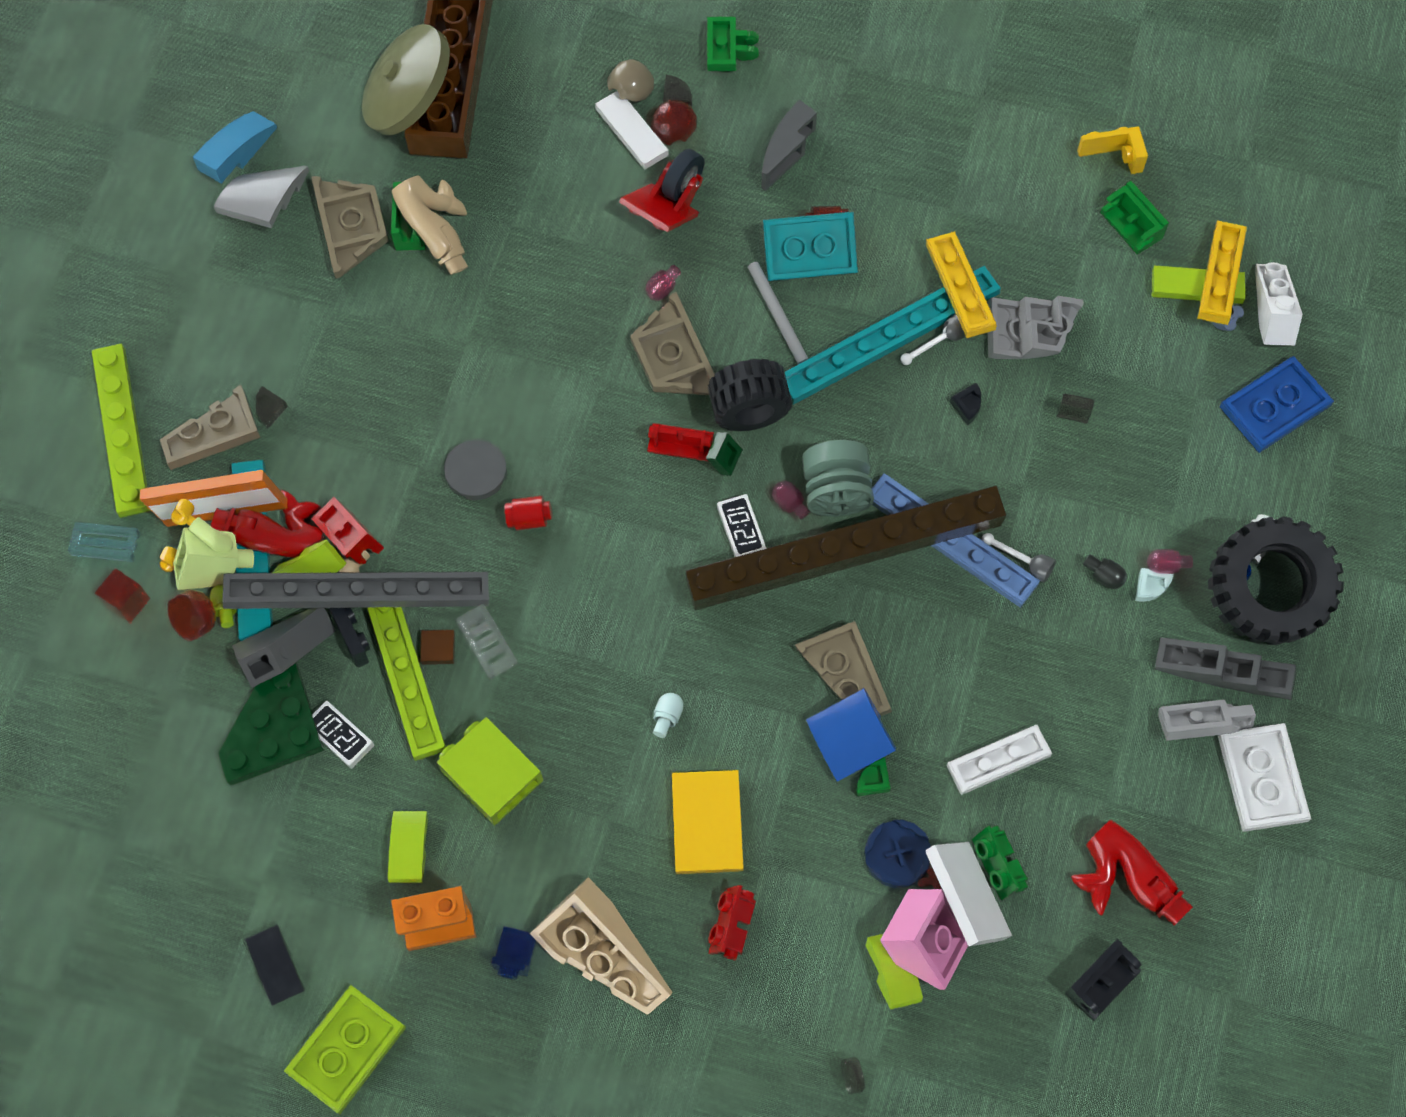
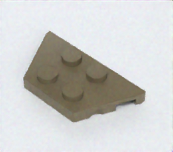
M313 176L311 179L335 278H340L389 241L377 192L373 185H356L343 180L332 183L322 181L319 176Z
M677 292L672 293L668 297L669 301L659 311L655 310L648 317V321L644 325L639 326L630 335L631 343L653 392L709 395L708 384H710L709 381L715 374Z

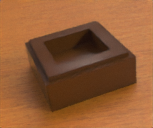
M421 630V664H454L455 631Z

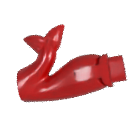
M284 490L280 491L287 498V509L282 510L285 514V523L288 529L268 516L256 511L243 509L239 510L238 514H236V508H231L230 511L217 508L210 525L219 531L232 532L235 535L236 543L259 552L291 558L300 556L305 548L323 541L324 533L319 527L312 526L304 521V519L313 515L322 507L317 503L309 501L299 503L291 493Z
M1109 820L1086 844L1096 864V872L1071 876L1076 886L1083 891L1091 893L1093 907L1100 916L1104 914L1111 895V887L1116 877L1117 861L1122 866L1126 882L1133 896L1146 909L1156 912L1159 918L1163 915L1175 926L1193 908L1182 897L1184 892L1182 890L1177 892L1179 888L1175 881L1148 849L1130 832L1113 820Z

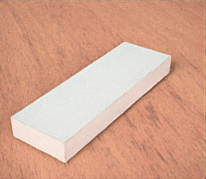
M618 91L595 103L597 112L644 170L669 156L666 146L627 99H620Z
M1034 725L947 763V768L960 794L963 795L1051 757L1052 752L1038 725Z

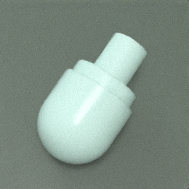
M666 693L659 698L653 717L657 722L653 734L657 737L665 738L669 727H674L678 723L683 711V701L679 695Z

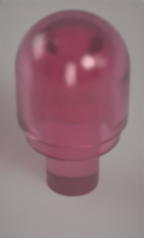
M671 265L667 271L660 270L656 272L646 283L645 291L647 296L654 301L665 299L674 290L676 285L675 279L681 274L680 269L676 265Z
M780 481L773 487V499L783 511L787 513L794 512L799 519H804L810 511L803 504L804 497L793 483Z
M1157 549L1149 554L1147 566L1148 569L1158 574L1178 573L1180 568H1192L1193 557L1191 555H1180L1178 551L1173 549Z

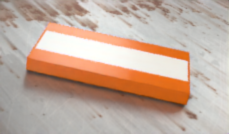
M263 470L140 489V500L167 527L177 526L172 521L171 514L180 499L189 500L195 508L192 516L195 518L200 517L204 521L212 520L217 508L226 511L236 508V514H238L239 510L243 509L259 513L287 509L286 496Z

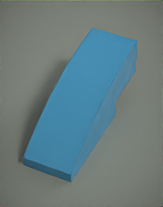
M254 111L239 117L217 132L193 156L197 169L222 184L236 166L243 169L277 129V124Z

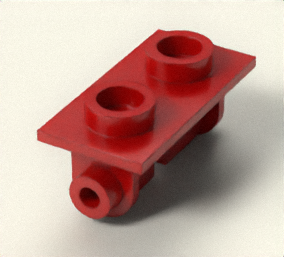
M652 423V426L650 425L648 438L650 439L647 452L708 461L706 456L712 445L714 432Z
M741 885L726 888V891L720 896L718 902L719 917L717 924L712 927L708 938L711 944L708 953L710 955L724 953L723 957L730 960H737L738 955H742L748 931L738 928L737 923L750 925L756 900L753 899L755 894L742 890L743 886Z

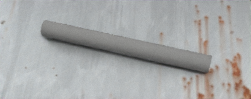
M751 263L748 266V270L797 364L808 360L809 358L759 263Z

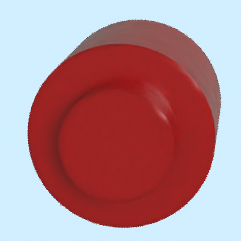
M542 495L512 499V503H505L507 527L515 528L516 531L547 527V520H552L550 501H545Z

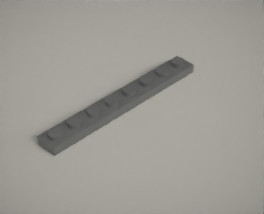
M488 572L224 574L223 609L489 606Z

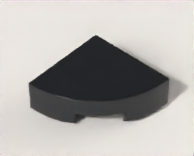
M977 383L967 387L950 399V403L967 425L975 420L981 407V390Z

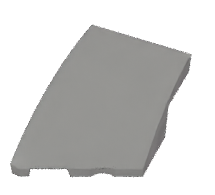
M308 166L240 175L225 187L218 197L214 209L216 213L272 228L280 209L286 210L294 191H300L309 168Z
M1057 296L1053 301L1032 297H1024L1020 301L991 297L987 304L996 321V330L988 332V358L1030 359L1059 354L1066 342L1067 334L1074 325L1073 321L1084 304L1083 299Z

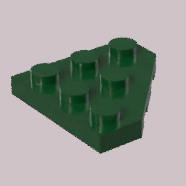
M296 662L283 673L254 687L220 748L218 755L226 782L230 786L325 750L320 740L312 715L313 711Z

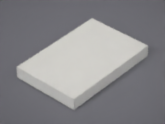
M1285 723L1218 735L1242 832L1304 823L1311 820Z
M970 843L940 844L927 849L928 859L967 945L970 947L1003 941L1011 937L1010 929Z

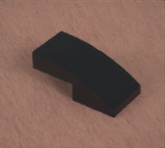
M278 924L245 939L272 1006L305 991L291 958L292 954Z

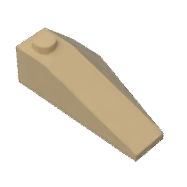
M589 877L572 891L530 933L553 959L563 965L566 962L582 971L583 977L590 981L593 979L609 987L613 995L647 1015L673 993L614 904Z

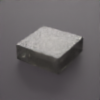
M1065 393L1062 396L1057 417L1087 424L1093 410L1094 400Z

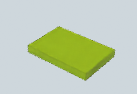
M350 985L288 1064L284 1072L340 1115L406 1027Z

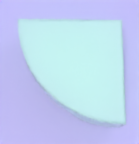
M1141 568L1135 601L1145 602L1160 597L1169 587L1174 574Z

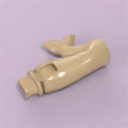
M417 175L393 188L391 192L400 212L409 225L423 239L434 258H441L438 262L439 265H445L450 275L468 268L462 256L465 254L463 246H461V241L456 231L444 218L430 210L446 211L452 215H467L464 204L454 196L452 187L445 180H441L438 191L435 192Z

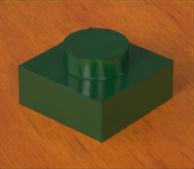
M717 432L706 459L721 475L731 476L743 449L727 432Z

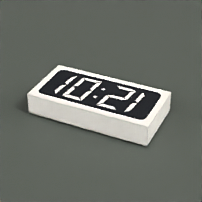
M747 494L717 503V509L734 557L767 549Z
M327 700L312 714L322 743L351 769L375 746L364 733Z

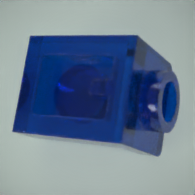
M503 927L496 956H493L491 961L493 968L498 970L497 975L514 980L518 979V975L528 977L537 943L530 934L531 932Z

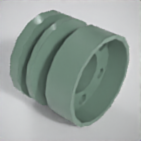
M832 440L816 444L803 453L804 478L808 481L806 484L807 506L812 513L828 517L847 516L859 513L873 504L872 479L868 476L870 472L868 448L864 444L852 440Z

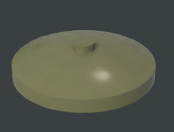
M427 24L416 25L399 35L386 48L369 76L363 95L362 112L364 120L369 127L382 135H395L409 128L425 113L438 94L448 69L450 49L444 34Z

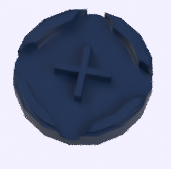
M905 820L884 822L878 825L868 837L864 850L865 864L871 875L881 884L892 888L909 887L918 883L929 870L931 863L926 854V850L931 847L926 833L914 823Z

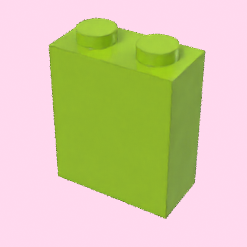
M487 717L481 722L476 721L472 723L464 732V737L456 745L454 743L448 745L439 755L440 759L437 761L441 772L494 826L543 782L541 771Z

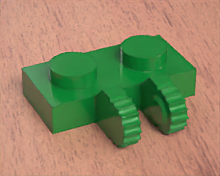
M707 17V71H736V58L741 61H751L758 58L759 50L754 46L759 41L758 33L751 30H736V17Z

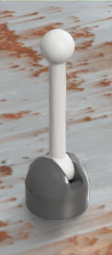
M953 315L944 322L942 334L910 354H902L900 357L901 363L903 365L911 364L913 358L945 338L958 341L966 337L957 315Z
M985 533L982 536V541L986 544L993 545L1028 563L1031 574L1043 583L1047 581L1055 567L1056 560L1047 555L1041 554L1030 558L995 540L991 533Z

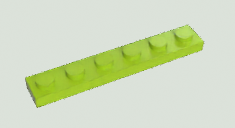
M121 343L92 350L116 512L122 518L151 511L140 500V489L148 487L125 348Z
M367 607L414 760L417 761L441 753L446 746L402 607Z

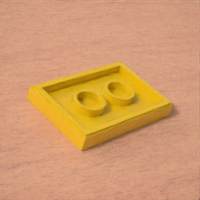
M739 770L672 773L676 874L743 871Z

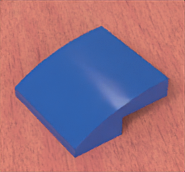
M865 688L806 720L837 782L896 750L893 741L880 720L881 716Z

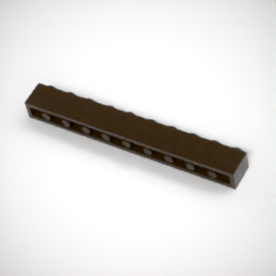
M996 485L686 571V581L694 609L699 610L935 545L940 542H946L947 540L1000 527L1005 520L1006 512Z

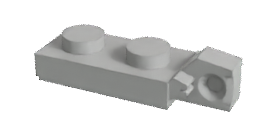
M1225 700L1162 706L1159 708L1158 717L1166 741L1239 732L1242 729L1254 726L1256 714L1252 704L1233 706L1232 704H1226Z

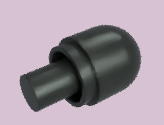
M1091 554L1085 559L1083 565L1094 571L1093 577L1096 578L1097 582L1110 589H1118L1125 584L1127 574L1121 565L1105 557L1100 561Z

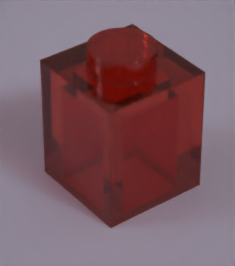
M116 568L94 593L106 608L128 623L132 622L150 600V597L140 584Z

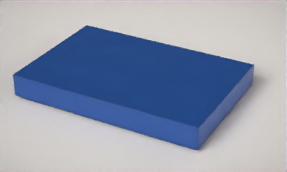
M1292 356L1224 400L1220 408L1260 453L1329 408L1334 401L1302 364Z

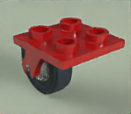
M691 149L682 151L672 163H667L655 185L651 183L621 197L619 203L627 207L632 214L642 216L652 222L655 228L666 232L698 217L699 211L690 207V204L703 181L701 175L705 164L704 157Z

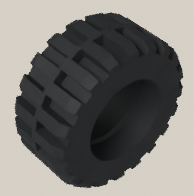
M1282 516L1276 520L1273 517H1267L1257 522H1251L1228 537V540L1217 550L1216 559L1211 562L1209 571L1212 572V578L1208 579V589L1213 590L1214 597L1211 598L1214 608L1219 607L1222 612L1219 618L1223 623L1229 622L1234 627L1232 629L1234 633L1239 636H1248L1249 641L1258 644L1267 642L1268 645H1279L1296 641L1316 632V629L1324 626L1331 619L1330 613L1337 610L1340 603L1337 595L1343 592L1344 582L1338 581V575L1343 573L1342 563L1335 564L1333 556L1338 553L1333 545L1327 548L1323 543L1326 539L1324 534L1320 531L1316 533L1309 530L1311 525L1304 521L1296 524L1293 523L1292 518ZM1274 551L1287 556L1296 564L1303 580L1302 596L1299 602L1288 610H1269L1259 604L1250 593L1247 585V568L1253 558L1263 552Z

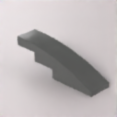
M1162 637L1160 638L1155 670L1189 680L1292 700L1297 671L1295 664L1264 661L1261 655L1228 651L1225 645Z

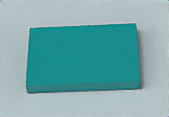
M853 212L762 220L768 281L858 273Z

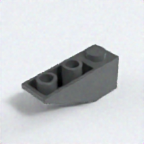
M310 608L236 643L232 647L252 688L283 673L332 635L335 629L325 608Z

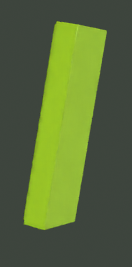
M1154 265L1152 269V297L1201 301L1207 269ZM1239 272L1233 303L1243 304L1245 301V272Z

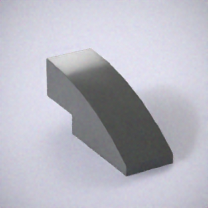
M800 99L786 113L769 142L762 168L761 188L765 191L805 155L806 138L816 130L817 112Z

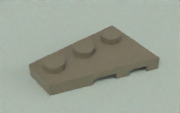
M242 385L233 389V395L220 403L217 400L208 406L210 411L198 419H189L160 439L170 470L260 438Z
M855 621L795 645L799 653L840 700L865 688L880 716L892 712Z

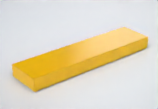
M1217 220L1197 319L1228 325L1235 296L1247 230L1246 226Z
M955 231L926 239V247L966 338L995 331L996 321Z

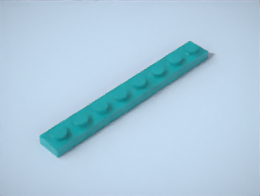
M985 266L973 271L986 301L1000 294L1001 287ZM943 287L785 371L792 404L794 405L943 325L945 321L956 314L945 288Z

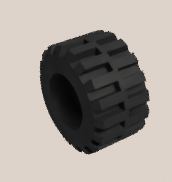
M750 359L729 365L723 370L718 371L710 379V384H708L716 423L721 428H726L730 431H751L767 427L785 417L792 408V400L782 365H778V362L769 361V359Z

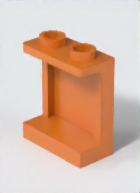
M461 886L391 900L396 933L398 935H405L408 951L476 938L471 903Z

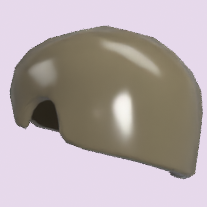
M629 59L616 65L607 78L609 90L616 89L621 100L628 99L638 102L645 100L652 93L654 78L644 64L637 60Z

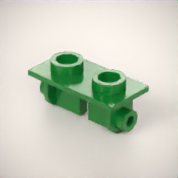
M987 826L971 839L975 846L976 854L981 859L990 877L991 885L996 890L1001 901L1013 892L1019 893L1028 888L1026 882L1029 879L1025 875L1018 859L1007 862L1006 857L1015 852L1004 830L1001 831L999 826L992 828Z

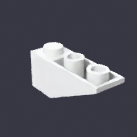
M1274 262L1256 264L1258 321L1264 345L1295 346L1303 314L1287 266Z

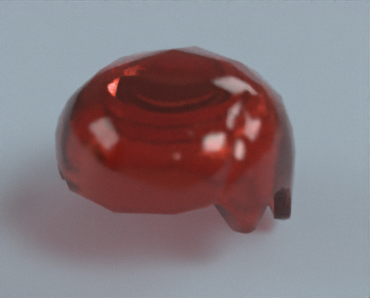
M681 100L663 102L657 107L651 120V129L662 143L666 145H672L677 140L686 142L697 128V116L693 108Z
M193 589L186 590L168 601V617L171 625L178 635L185 640H196L205 636L214 628L216 610L213 602L203 592Z

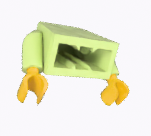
M179 500L171 514L172 521L177 525L188 524L189 528H183L177 550L167 546L160 555L161 569L165 572H172L174 570L177 590L214 587L223 584L224 574H234L236 568H253L254 552L252 549H237L236 538L232 532L216 530L200 517H193L194 505L189 500Z

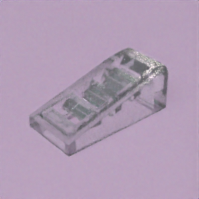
M484 604L477 606L456 619L459 630L489 679L518 664ZM488 630L491 631V634L483 637L478 641H475V637L483 634ZM496 641L499 644L484 653L481 651ZM504 652L505 657L489 665L487 662L489 659Z

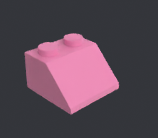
M908 889L880 939L897 966L939 990L946 989L968 947L942 889Z

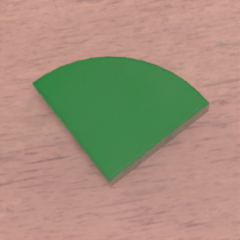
M885 757L871 763L863 770L857 783V796L890 792L891 788Z

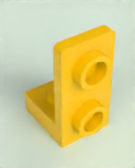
M1139 126L1131 128L1120 127L1106 132H1090L1081 136L1077 149L1079 157L1122 150L1123 162L1125 164L1128 163L1131 174L1142 173L1148 158Z

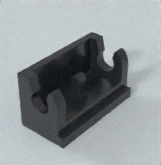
M1118 938L1065 993L1093 1021L1141 972L1139 969L1142 966L1140 961L1122 945L1123 943Z

